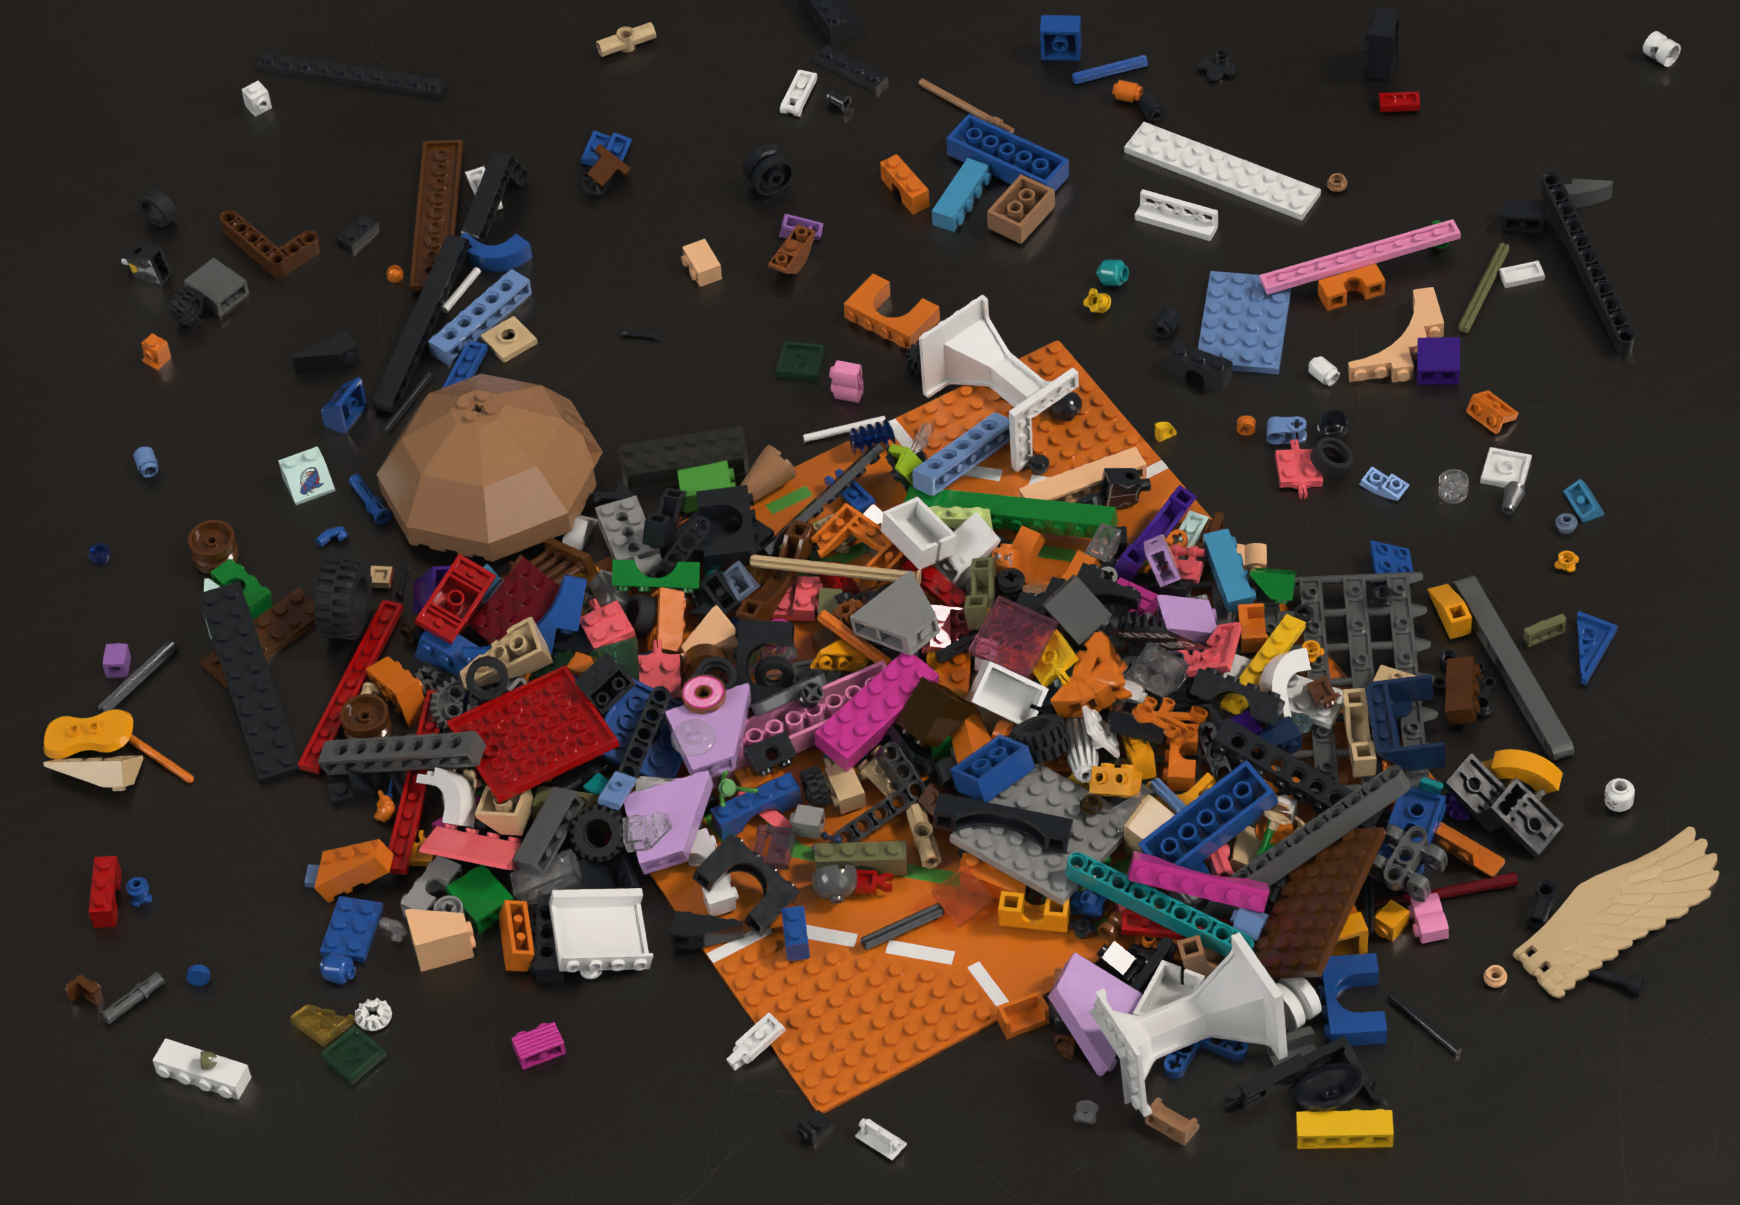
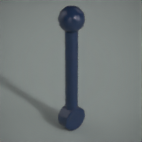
M826 831L821 833L824 841L829 839L833 840L836 844L842 841L840 835L831 836Z

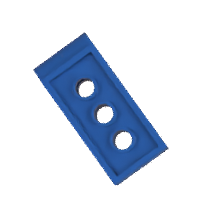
M1411 787L1409 791L1396 800L1388 824L1401 828L1405 833L1413 826H1420L1427 832L1428 845L1434 844L1436 839L1435 831L1441 825L1446 811V796ZM1416 837L1412 841L1418 843L1423 839ZM1382 842L1378 854L1386 859H1390L1394 850ZM1402 857L1400 860L1404 862L1409 861L1411 857ZM1422 862L1418 865L1415 873L1423 875L1425 867Z

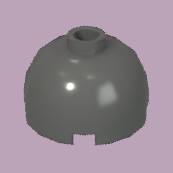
M838 865L824 866L816 869L815 874L811 873L813 888L817 895L825 900H830L832 904L844 902V898L849 897L857 886V870L851 865H845V869H839Z

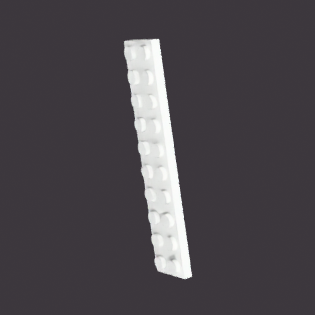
M1146 122L1142 123L1124 146V152L1301 221L1321 195V189Z

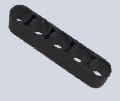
M656 686L652 689L618 772H628L637 779L670 700V692L664 686ZM654 697L662 698L663 702L656 701ZM646 715L653 716L655 721L649 720ZM638 734H644L648 739L643 740ZM630 753H636L640 758L635 759Z

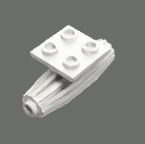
M1084 705L1082 707L1084 717L1077 719L1068 718L1065 721L1071 740V747L1066 751L1068 764L1076 779L1082 783H1088L1091 780L1092 766H1098L1099 755L1097 749L1104 747L1116 758L1120 757L1116 733L1110 732L1111 724L1106 723L1096 710H1091Z

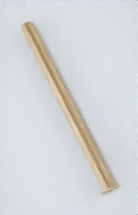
M752 555L750 558V566L756 568L895 582L908 572L762 555ZM918 570L917 572H913V574L920 585L921 570Z

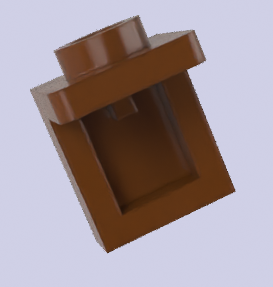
M1326 675L1305 685L1316 710L1322 707L1327 710L1337 704L1336 701L1341 696L1339 692H1334Z
M82 974L71 980L64 989L67 999L71 1003L81 995L96 1006L104 1001L101 994V986L94 980L90 981Z

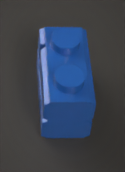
M804 906L781 909L787 960L794 961L810 958Z

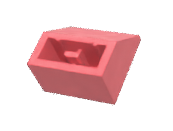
M931 605L937 616L940 633L921 648V654L927 655V652H937L971 633V630H968L964 608ZM971 648L967 649L962 653L970 652Z

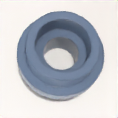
M1565 513L1556 518L1555 524L1561 533L1569 534L1576 529L1577 519L1575 516Z

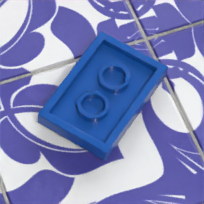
M339 896L320 949L321 956L324 957L332 952H337L351 957L353 961L365 963L383 911L382 902Z

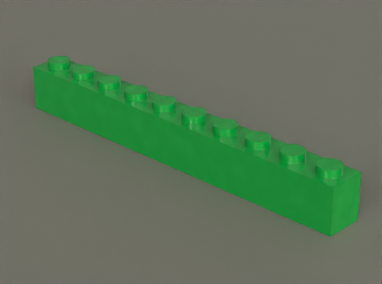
M909 486L904 500L905 503L919 497L928 507L952 508L958 506L961 508L980 507L982 509H990L992 528L1019 531L1021 526H1024L1038 533L1112 541L1118 524L1116 507L947 489L941 490L932 497L913 488V486Z

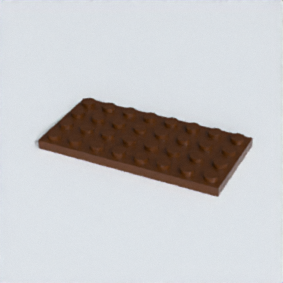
M1383 827L1352 829L1289 873L1286 881L1287 885L1281 889V893L1253 949L1254 954L1272 979L1322 976L1387 834Z

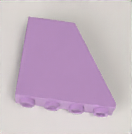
M748 683L726 690L725 702L717 711L697 714L688 710L684 705L665 711L667 727L690 775L708 770L712 778L722 774L725 770L729 772L737 768L751 704V693Z
M708 770L696 772L688 777L676 778L665 784L654 785L639 792H631L624 801L636 853L644 875L688 861L713 788V781Z
M1074 952L1066 961L1048 998L1096 1074L1101 1077L1107 1070L1111 1072L1118 1060L1115 1059L1116 1052L1089 1012L1095 1009V992L1104 988L1107 1002L1112 1010L1133 1015L1143 994Z

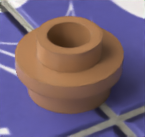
M1334 173L1327 180V187L1334 192L1343 191L1347 187V180L1344 175Z

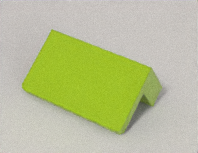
M891 444L888 451L898 461L895 470L913 486L912 470L923 462L909 447Z

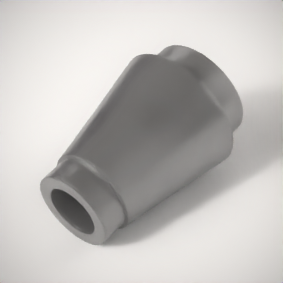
M1510 481L1505 486L1501 508L1504 513H1514L1525 495L1524 485L1516 481Z

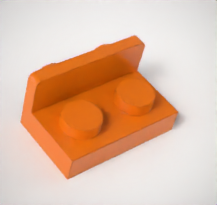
M1488 390L1473 394L1466 409L1467 414L1494 434L1500 432L1503 423L1516 420L1519 414Z

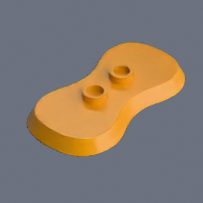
M112 709L90 718L59 717L53 720L46 729L43 742L44 753L51 759H63L86 750L105 753L116 751L123 747L131 737L133 730L132 715L124 710Z

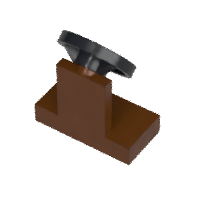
M599 144L594 152V155L599 160L589 172L584 173L580 178L582 189L593 196L604 194L607 189L606 182L615 172L626 179L631 170L630 167ZM584 182L588 183V185L591 188H594L595 191H592L589 188H587ZM599 185H601V186L604 188L603 191H601V192H600V186H599Z

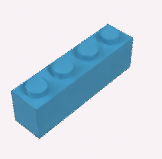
M970 158L966 159L932 210V224L934 226L955 232L957 227L962 225L965 215L972 210L975 200L980 198L985 185L990 183L991 174L988 164Z
M1229 529L1203 534V549L1207 550L1206 557L1227 615L1231 611L1238 613V605L1253 604V600H1256V593L1254 588L1249 586L1250 578L1248 571L1243 570V558L1241 553L1236 551V539L1234 536L1231 537Z

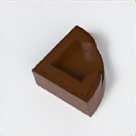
M1054 1033V1044L1058 1053L1067 1059L1074 1060L1077 1046L1074 1037Z

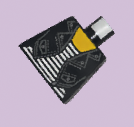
M136 244L129 253H124L122 256V264L128 265L133 276L137 279L163 286L172 274L160 245Z

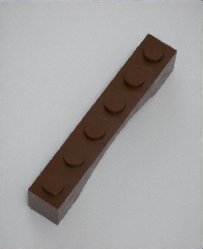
M794 520L784 535L779 557L807 560L817 544L811 541V537L815 534L813 524ZM773 569L764 585L753 595L745 597L736 612L737 619L739 621L740 619L769 621L799 572Z

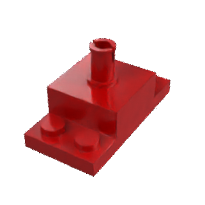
M459 554L414 623L452 645L457 636L463 633L482 604L484 595L494 582L496 575Z

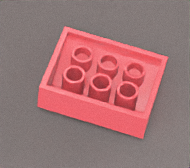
M444 823V827L436 826L419 851L505 870L520 871L512 860L522 844V839L509 836L508 840L500 839V834L487 832V836L479 835V830L466 828L465 831L457 830V825Z

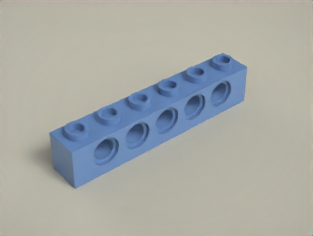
M513 269L503 275L486 292L475 299L471 305L461 311L456 318L431 337L428 341L431 355L448 366L460 356L468 340L477 342L481 338V334L492 329L532 294L530 280Z
M996 412L992 413L912 470L913 488L933 497L1010 442L1009 418Z

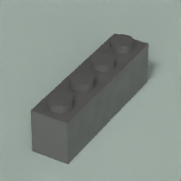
M553 787L512 860L522 873L539 877L545 876L573 825V819L577 818L576 815L585 804L576 791Z

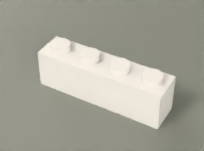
M165 1038L153 1059L156 1073L164 1078L176 1079L186 1085L198 1086L204 1091L219 1093L225 1098L232 1097L239 1100L251 1079L248 1065L216 1055L217 1058H211V1062H217L216 1066L210 1070H202L200 1052L203 1050Z

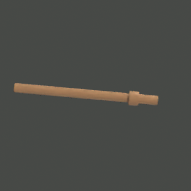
M923 78L919 81V86L977 118L1013 134L1014 128L1003 123L1002 119L988 115Z

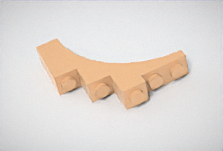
M1434 287L1413 290L1412 305L1414 314L1409 326L1398 340L1377 354L1348 362L1349 382L1391 376L1392 382L1413 380L1414 365L1412 360L1417 358V339L1426 337L1440 338L1444 335V321Z

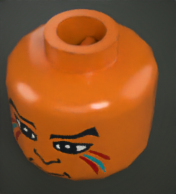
M1002 543L1000 548L993 549L992 557H994L997 574L1005 568L1019 569L1020 552L1013 549L1012 544Z

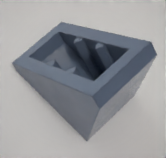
M739 560L722 573L739 602L760 587Z

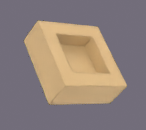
M371 566L372 588L390 589L394 573L393 567Z

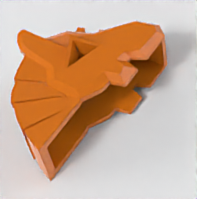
M1102 631L1094 632L1084 643L1086 651L1079 650L1076 653L1079 660L1073 667L1072 676L1069 677L1070 681H1066L1067 684H1063L1050 699L1055 711L1063 719L1084 717L1082 710L1084 705L1091 710L1094 709L1099 712L1102 709H1106L1117 699L1124 700L1133 696L1131 691L1124 688L1126 681L1122 673L1128 667L1121 660L1118 653H1116L1109 637Z

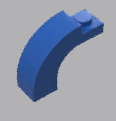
M466 232L460 236L469 239V250L466 255L469 258V264L483 271H508L523 265L532 258L530 243L517 234L506 242L493 246L478 242Z

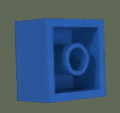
M1041 15V60L1080 61L1081 16Z

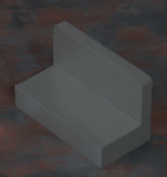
M1307 1026L1286 1033L1288 1057L1279 1060L1271 1046H1267V1053L1273 1066H1276L1298 1054L1304 1056L1316 1050L1312 1027Z

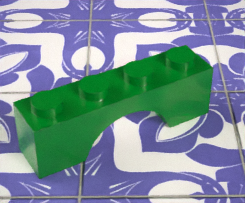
M613 559L612 587H616V591H629V587H636L639 592H651V588L660 587L682 589L684 593H695V589L699 590L700 562H678L675 569L669 575L662 578H651L644 575L638 569L635 560Z

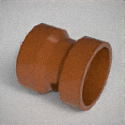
M1113 911L1108 917V921L1103 922L1098 927L1101 937L1109 943L1116 942L1120 938L1122 914L1117 911Z

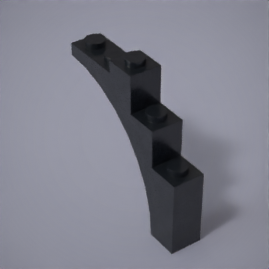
M1083 562L1077 577L1102 604L1123 605L1134 609L1139 608L1141 593L1136 588L1122 586L1113 579H1104V570L1095 564L1089 565ZM1052 577L1042 598L1035 593L1021 591L1000 633L1001 645L1021 652L1031 638V634H1034L1033 632L1052 619L1041 604L1067 580Z

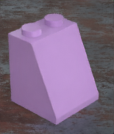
M1157 595V620L1159 618L1164 619L1165 629L1207 647V640L1218 626L1215 622L1217 621L1215 608L1211 609L1209 600ZM1166 651L1167 657L1182 654V652Z

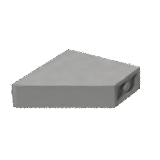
M912 571L906 572L850 616L854 635L910 656L940 633L936 613Z

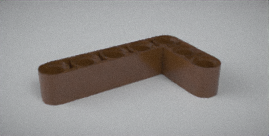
M225 210L220 214L223 233L276 278L288 275L317 256L321 251L318 234L313 230L302 232L278 248L236 211Z

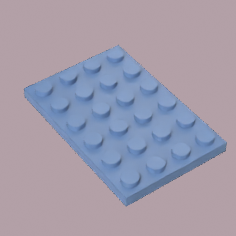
M1210 271L1198 349L1232 361V371L1279 375L1291 288L1267 295L1260 282V275Z

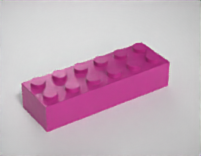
M901 653L815 731V746L848 772L888 735L886 731L892 725L898 726L895 721L922 676L939 683V674L916 655L910 656Z

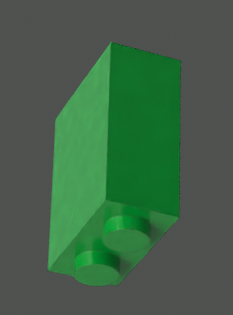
M485 865L471 869L466 875L452 881L446 887L447 896H455L461 900L466 921L471 922L472 927L478 934L499 922L498 917L504 900H514L512 895Z

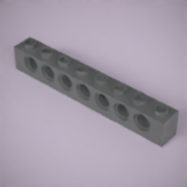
M476 731L346 740L337 739L325 741L318 763L327 775L348 774L347 769L359 773L435 769V767H475L480 764L486 744Z

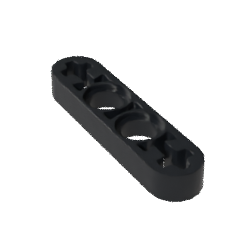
M1205 722L1199 727L1198 735L1217 783L1222 779L1220 776L1222 768L1227 767L1230 773L1235 769L1233 761L1226 756H1220L1217 759L1213 757L1211 744L1220 727L1215 723ZM1208 728L1213 729V731L1210 733L1211 737L1206 736V734L1209 732Z

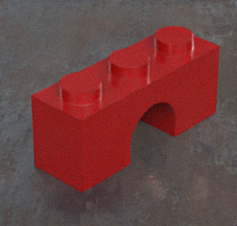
M117 856L94 857L89 915L94 928L116 927L118 907L115 890H120L122 873Z

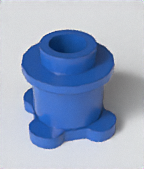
M134 877L127 882L126 891L128 896L131 897L130 903L133 907H138L142 903H150L152 901V895L148 892L149 886L146 879Z

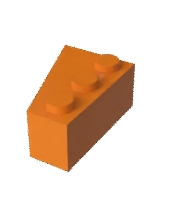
M389 656L366 668L371 683L380 689V695L386 702L392 701L397 707L394 709L397 715L403 714L408 728L419 723L425 702L422 692L424 687L418 678L415 679L408 669L404 670L398 661H393Z
M380 839L323 851L314 888L330 903L335 900L334 896L344 891L348 894L353 891L352 887L362 882L366 885L389 873L393 853Z

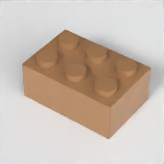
M1020 175L987 211L988 229L1022 244L1055 207V190L1024 175Z

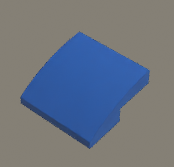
M593 131L580 163L593 167L599 160L594 155L595 148L599 144L623 162L632 139L617 133H613L612 137Z

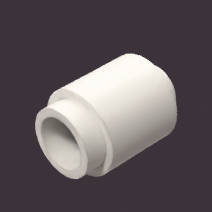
M1322 356L1313 358L1308 365V372L1324 385L1331 386L1339 378L1340 373L1337 371V368Z

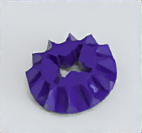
M1447 792L1445 813L1456 820L1472 818L1473 815L1465 807L1463 809V806L1457 804L1458 800L1451 793Z

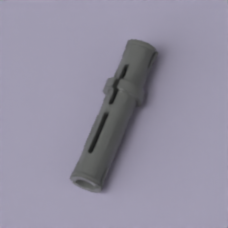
M154 972L149 978L141 983L138 982L129 993L102 1011L101 1014L105 1021L111 1024L142 999L146 1000L150 993L165 983L158 972Z

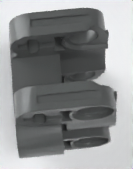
M1388 824L1385 829L1387 834L1383 843L1393 849L1394 852L1390 859H1386L1377 853L1368 875L1379 882H1385V885L1390 890L1407 892L1413 899L1425 902L1431 893L1430 882L1421 874L1415 873V870L1420 862H1422L1425 869L1428 867L1443 873L1448 864L1447 854L1443 849L1434 844L1428 845L1427 832L1424 828L1413 826L1405 833L1401 828ZM1416 837L1423 839L1418 843L1412 841ZM1402 857H1411L1409 861L1404 862L1400 860Z

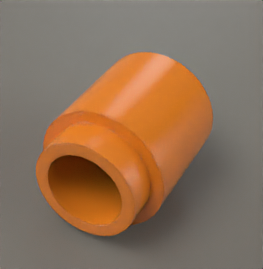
M1123 80L1115 83L1112 90L1116 100L1131 103L1139 102V98L1143 93V87L1139 86L1138 83Z

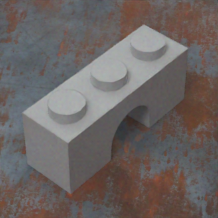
M437 855L434 861L428 864L423 875L416 879L409 893L403 896L400 903L403 916L406 917L405 910L407 909L434 911L436 897L431 894L435 891L447 892L446 887L452 881L458 880L463 876L461 865Z

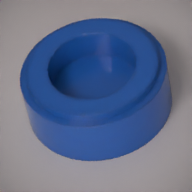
M193 965L188 968L187 981L190 984L202 986L209 982L210 970L206 966Z

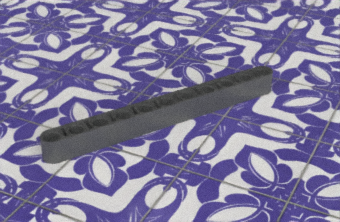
M1473 575L1452 582V589L1464 600L1472 616V626L1549 759L1555 761L1573 755L1574 746L1569 735L1477 578Z
M1399 765L1388 767L1229 877L1247 878L1267 883L1268 887L1404 795L1411 788L1410 781ZM1200 897L1193 903V908L1219 919H1223L1239 908Z

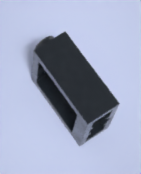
M1124 699L1120 700L1118 705L1114 704L1113 710L1110 711L1108 717V724H1111L1110 732L1163 744L1166 738L1163 728L1151 722L1139 723L1132 715L1133 708L1137 707L1141 702ZM1156 706L1154 711H1159L1160 707Z

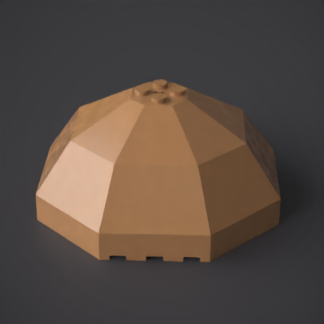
M479 374L429 393L412 414L376 475L381 494L410 545H428L430 549L443 552L446 550L457 551L458 555L461 554L472 558L476 555L493 562L542 543L549 538H555L572 531L575 518L580 516L586 505L585 501L589 495H592L597 486L594 467L603 452L589 429L584 426L585 423L571 400L542 385Z

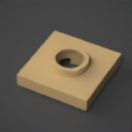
M515 316L480 335L481 340L487 344V347L503 363L538 344L536 337ZM508 333H513L515 336L510 340L503 339L508 336Z

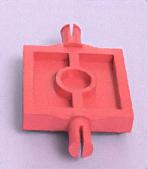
M1294 439L1290 441L1291 450L1275 451L1280 488L1291 487L1298 489L1299 498L1302 499L1303 497V499H1306L1308 497L1306 489L1322 487L1323 477L1322 473L1316 470L1311 462L1310 455L1313 449H1300L1299 441L1295 439L1294 442Z
M593 598V602L592 600L588 602L593 611L580 617L579 623L596 654L605 649L614 648L617 656L621 657V653L622 655L626 653L621 644L635 636V631L617 600L600 607L597 599Z
M653 640V653L649 655H636L635 657L636 680L652 688L664 686L669 690L670 697L681 699L680 654L662 653V640H658V648L656 640Z

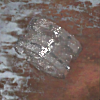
M1450 469L1440 475L1438 494L1442 500L1449 503H1458L1467 497L1469 478L1463 471Z

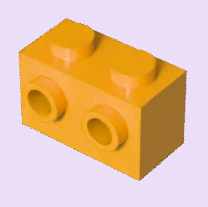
M1101 763V767L1092 766L1089 793L1102 797L1139 799L1143 772L1137 771L1135 766L1121 764V768H1115V765L1110 763Z

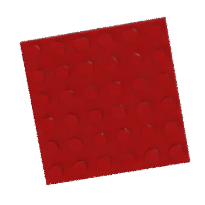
M566 665L446 721L451 732L476 731L485 742L486 747L479 766H475L498 803L506 801L620 746L618 739L593 703L574 682L576 679Z

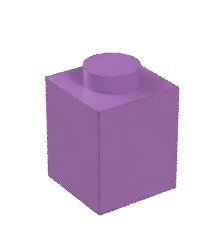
M121 643L106 644L102 664L106 678H128L131 661L128 645Z

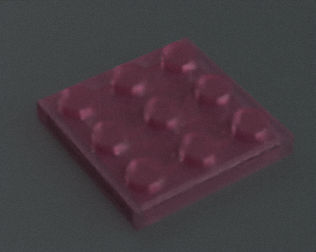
M998 596L968 652L975 657L991 661L1029 679L1054 634L1058 621Z

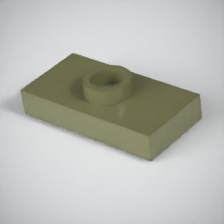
M1562 613L1525 628L1523 643L1526 648L1565 633L1566 617Z

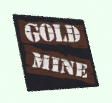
M1161 627L1102 630L1153 652L1210 649Z

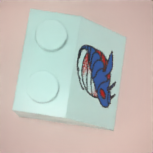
M318 446L278 460L282 478L295 505L335 491L325 460Z

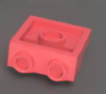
M798 576L797 582L793 581L772 615V619L815 622L816 614L818 613L820 588H824V584L820 583V578Z

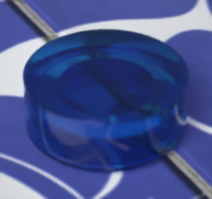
M97 543L91 546L89 549L91 561L95 564L107 562L111 557L109 546L104 543Z

